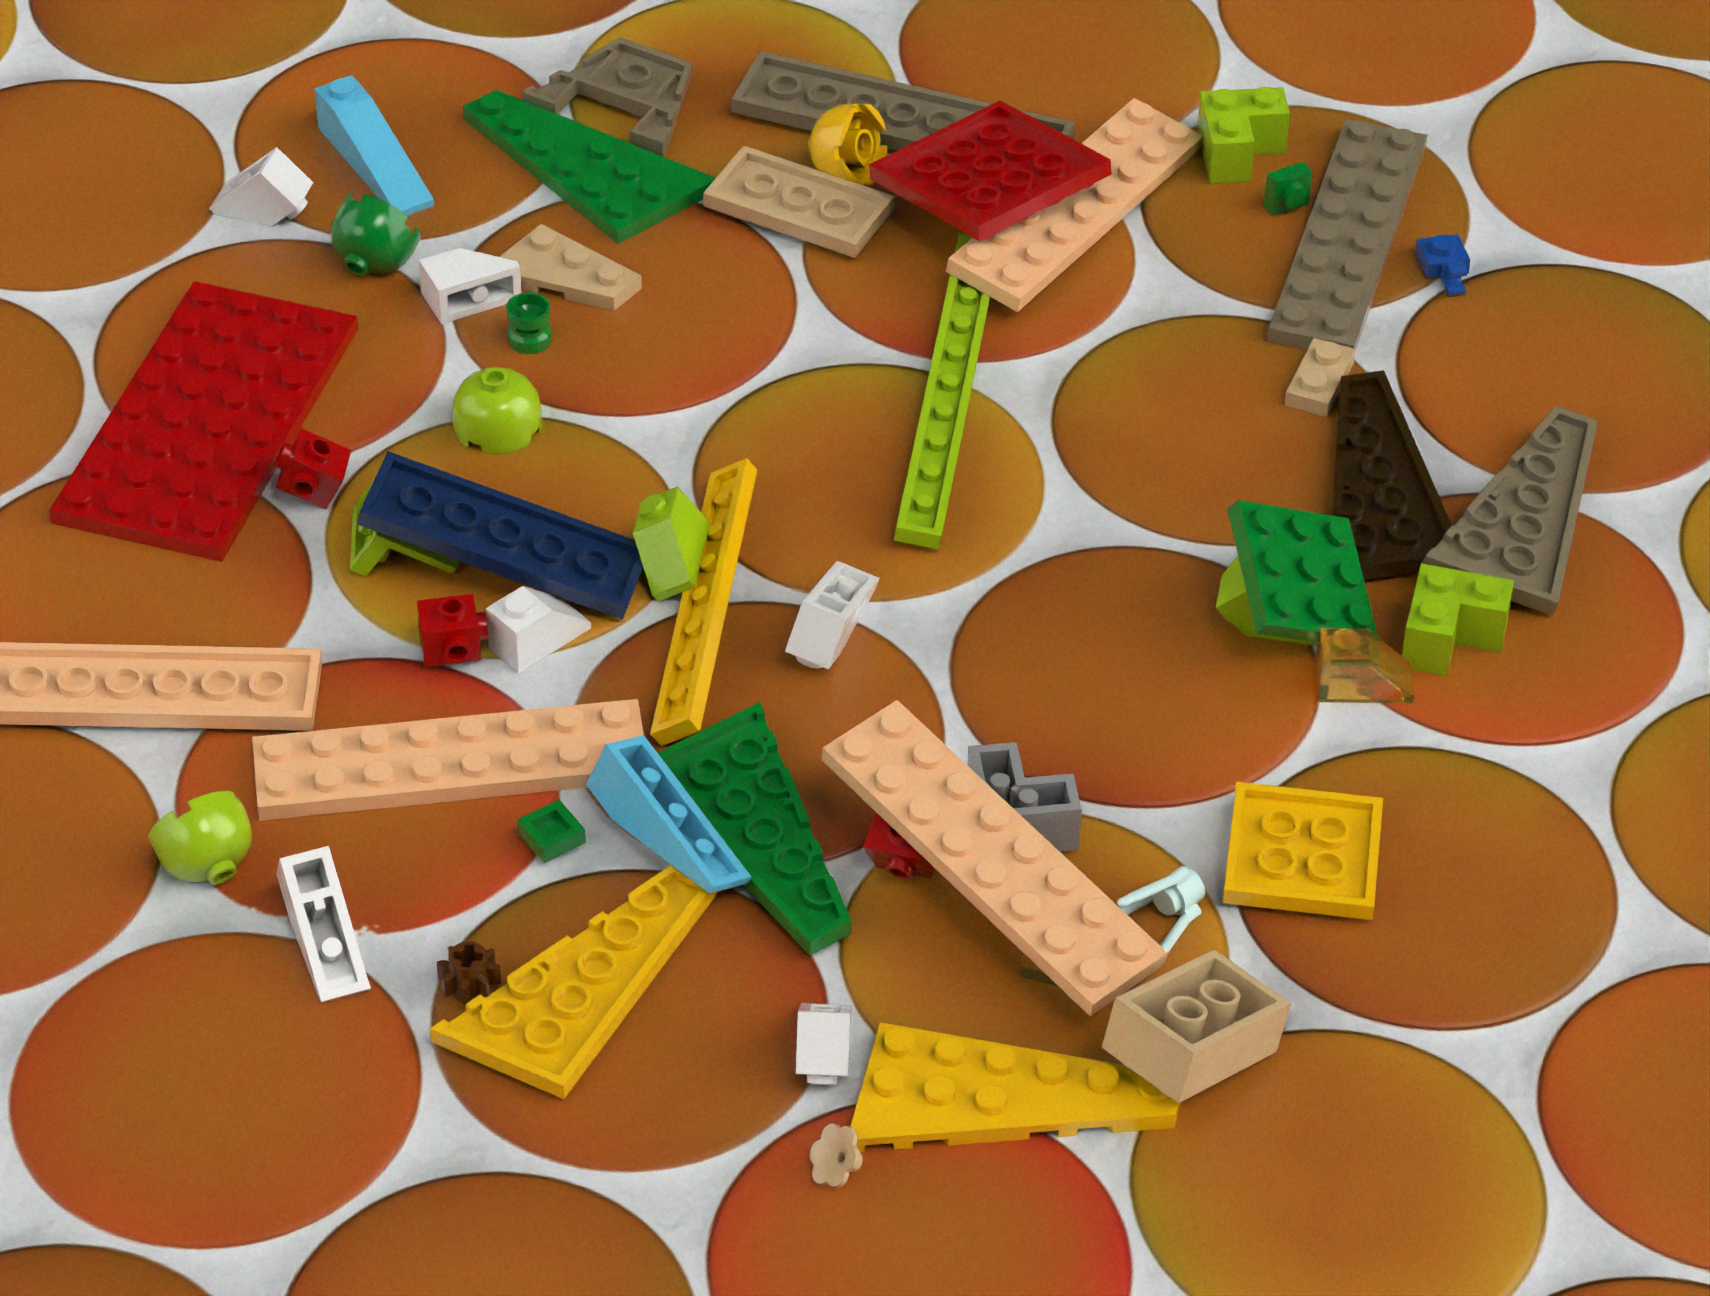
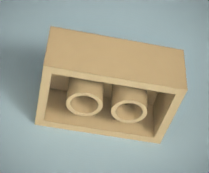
M1214 949L1116 997L1101 1048L1121 1061L1125 1067L1132 1069L1153 1084L1164 1095L1180 1103L1276 1053L1291 1002Z

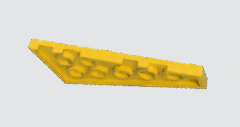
M668 866L628 893V901L608 915L602 911L588 921L589 928L572 939L568 935L509 974L507 976V983L486 998L481 994L466 1004V1011L449 1023L443 1019L431 1027V1042L565 1099L715 898L717 892L709 894L674 866Z
M880 1022L850 1127L854 1128L857 1132L858 1140L856 1147L860 1152H865V1145L893 1143V1150L911 1149L913 1148V1142L942 1140L950 1146L1027 1140L1030 1137V1133L1057 1131L1058 1137L1077 1136L1078 1129L1106 1127L1112 1133L1175 1128L1180 1103L1164 1095L1153 1084L1122 1064Z

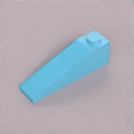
M353 75L336 79L331 83L314 88L318 129L378 199L391 204L406 216L434 206L432 195L374 100Z
M644 735L605 745L586 786L614 822L709 894L749 882L750 874Z

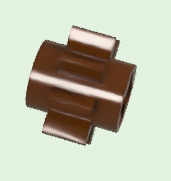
M475 941L461 942L454 947L450 945L448 947L449 961H437L438 980L442 981L443 995L445 997L453 995L463 1005H466L480 994L486 998L490 995L489 985L501 984L500 965L496 964L495 950L493 948L485 950L482 945Z

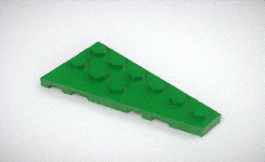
M497 89L463 106L464 120L617 244L702 201L704 191L715 180L713 176Z
M761 702L658 753L750 874L751 878L744 886L810 956L851 934L850 916L836 882L829 875L823 860V851L819 841L814 839L810 829L809 817L790 771L783 764L778 752L777 740L773 731L770 732L765 720V711Z

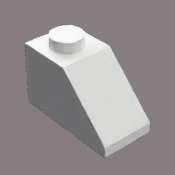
M276 147L227 181L209 209L215 215L273 226L286 216L290 220L295 218L306 207L308 201L304 197L314 182Z
M456 248L419 260L421 294L441 324L506 305L510 298L522 293L520 265L515 260L463 248Z
M525 586L518 588L486 608L489 635L488 649L517 673L524 671L591 629V622L561 597Z
M801 1003L797 1022L796 1074H807V1083L838 1084V1076H848L852 1005Z

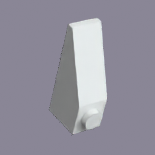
M836 561L802 601L785 652L795 655L797 661L805 666L829 669L840 656L874 593L880 578Z
M329 846L280 858L276 875L293 931L320 1003L370 991V984Z

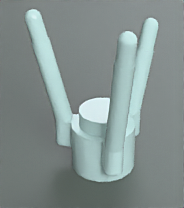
M1181 866L1168 876L1119 898L1117 905L1129 915L1154 902L1157 909L1164 915H1179L1180 918L1160 944L1168 954L1188 924L1201 915V909L1197 903L1204 898L1205 887L1201 878L1194 870L1187 866Z

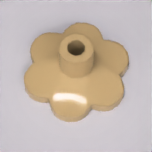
M833 1123L828 1124L822 1131L821 1139L812 1145L809 1157L814 1164L812 1177L817 1184H829L832 1187L840 1188L846 1184L850 1172H856L860 1169L863 1158L856 1147L858 1135L854 1128L849 1126L840 1127Z

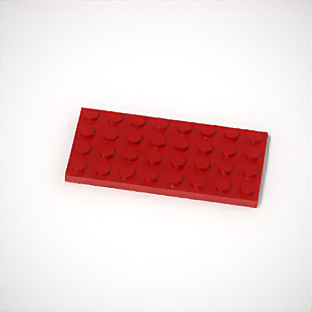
M193 281L49 509L51 523L223 562L277 468L274 467L283 443L288 442L291 444L358 331L357 316Z

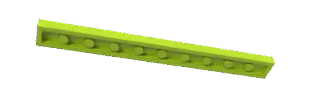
M959 233L955 252L972 237ZM951 274L894 541L938 550L990 301L989 295Z

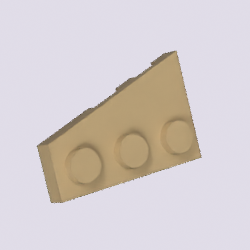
M540 224L499 256L518 262L520 265L522 290L538 293L541 288L563 292L565 300L615 311L642 289L640 274L543 224Z

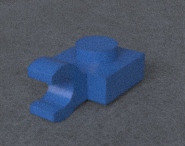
M1442 234L1435 237L1416 239L1415 254L1426 277H1440L1448 296L1465 294L1466 289L1461 277L1467 276L1469 273L1470 258L1459 235Z

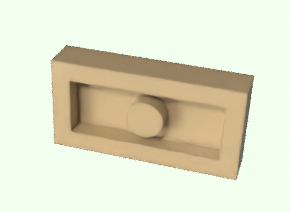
M1313 338L1286 391L1285 406L1327 417L1339 394L1341 376L1348 375L1354 364L1356 349Z

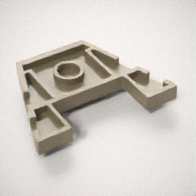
M620 37L580 59L581 66L570 72L559 70L549 76L548 84L539 89L531 85L522 92V100L556 114L576 94H581L595 99L601 104H609L629 111L637 117H643L630 130V143L663 156L667 152L692 77V62Z

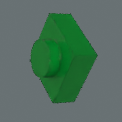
M1304 161L1267 173L1264 207L1272 216L1309 204L1312 170Z
M560 799L517 819L518 833L543 863L586 843L584 827Z

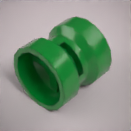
M523 292L510 298L506 304L507 321L510 324L507 328L508 344L510 347L523 354H536L547 349L552 342L551 325L548 323L551 318L550 302L543 295L534 292Z

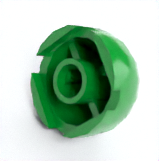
M354 193L348 194L342 200L331 224L332 243L336 252L344 260L343 265L352 273L360 276H365L367 273L373 275L390 274L401 268L414 253L421 240L420 231L417 226L412 233L405 225L408 217L402 211L383 200L364 194L361 201L352 200Z

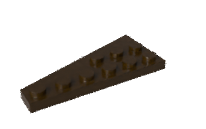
M1384 370L1341 376L1339 389L1332 516L1349 518L1364 579L1419 572L1420 565L1425 556L1433 547L1435 548L1440 543L1444 534L1452 526Z

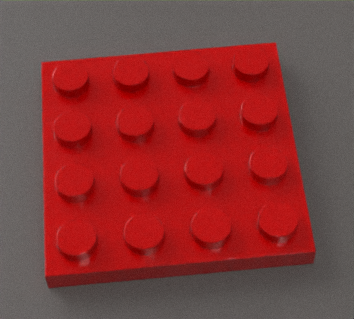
M1001 100L869 164L871 180L978 241L991 238L995 233L1017 222H1022L1046 207L1058 204L1062 199L1082 189L1089 188L1094 183L1112 175L1111 159Z

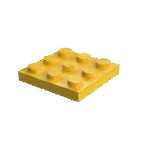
M1236 781L1223 903L1373 920L1383 798Z

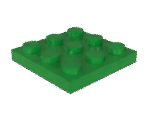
M1237 500L1227 509L1257 634L1364 650L1370 649L1379 642L1349 518Z

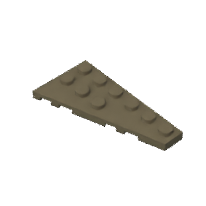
M1555 406L1531 433L1529 440L1522 448L1518 449L1511 456L1503 470L1499 471L1467 507L1459 521L1447 530L1440 543L1428 552L1422 564L1514 580L1511 601L1553 615L1560 599L1598 420Z

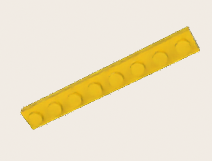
M748 458L714 471L709 476L701 511L710 522L696 586L682 593L650 735L660 746L679 739H686L700 732L757 474V469Z

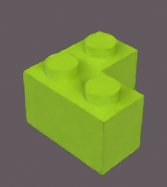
M1283 87L1200 91L1197 132L1202 135L1201 150L1209 184L1251 182L1254 155L1286 153L1290 111Z
M1421 563L1406 624L1400 668L1447 676L1454 644L1501 652L1508 623L1514 580Z

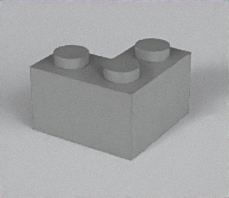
M1017 742L968 746L967 766L1059 852L1079 850L1082 809L1074 774L1025 778Z

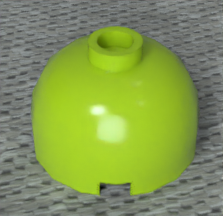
M490 367L473 372L463 380L453 398L452 411L455 435L467 447H469V441L473 444L481 445L483 453L503 454L525 448L531 443V435L537 430L540 432L542 429L541 402L538 391L525 375L516 370L504 367Z
M217 791L196 797L187 802L191 811L176 818L172 810L152 827L148 835L149 841L159 861L170 874L188 882L201 883L209 881L211 885H216L229 880L237 873L236 867L244 860L252 844V829L242 802L231 791Z

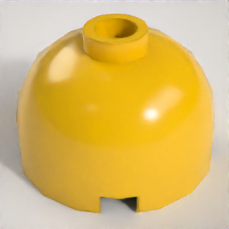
M841 104L832 107L820 115L808 141L809 153L816 170L861 185L865 183L873 185L875 182L870 179L869 164L887 156V145H880L879 131L886 132V128L879 111L870 104Z

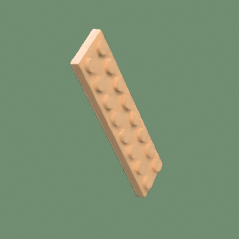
M1133 98L1081 143L1111 159L1112 175L1094 183L1089 188L1082 189L1062 199L1058 204L1046 207L1022 222H1017L995 233L991 238L981 241L971 238L948 258L946 272L1014 311H1020L1199 151L1202 145V135L1188 128L1185 124L1177 122L1155 110L1150 105Z
M0 642V724L313 731L322 669L321 649Z
M638 699L252 737L259 821L588 788L586 783L606 744L644 735Z
M898 700L822 748L821 760L1090 1017L1114 1001L1116 997L1124 994L1165 965L1167 952Z

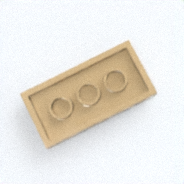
M743 146L704 191L703 206L856 258L893 212L895 196Z

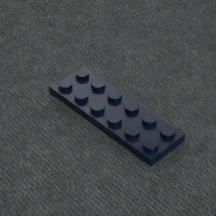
M389 451L386 453L357 520V524L622 620L643 569L634 539Z

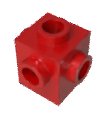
M301 428L293 443L284 442L277 455L274 467L281 470L275 488L326 509L344 480L352 450Z
M473 594L416 600L419 637L425 667L481 660L480 641L489 640L486 613L476 612Z
M875 811L863 846L875 866L884 868L887 873L901 879H912L913 875L931 878L934 867Z

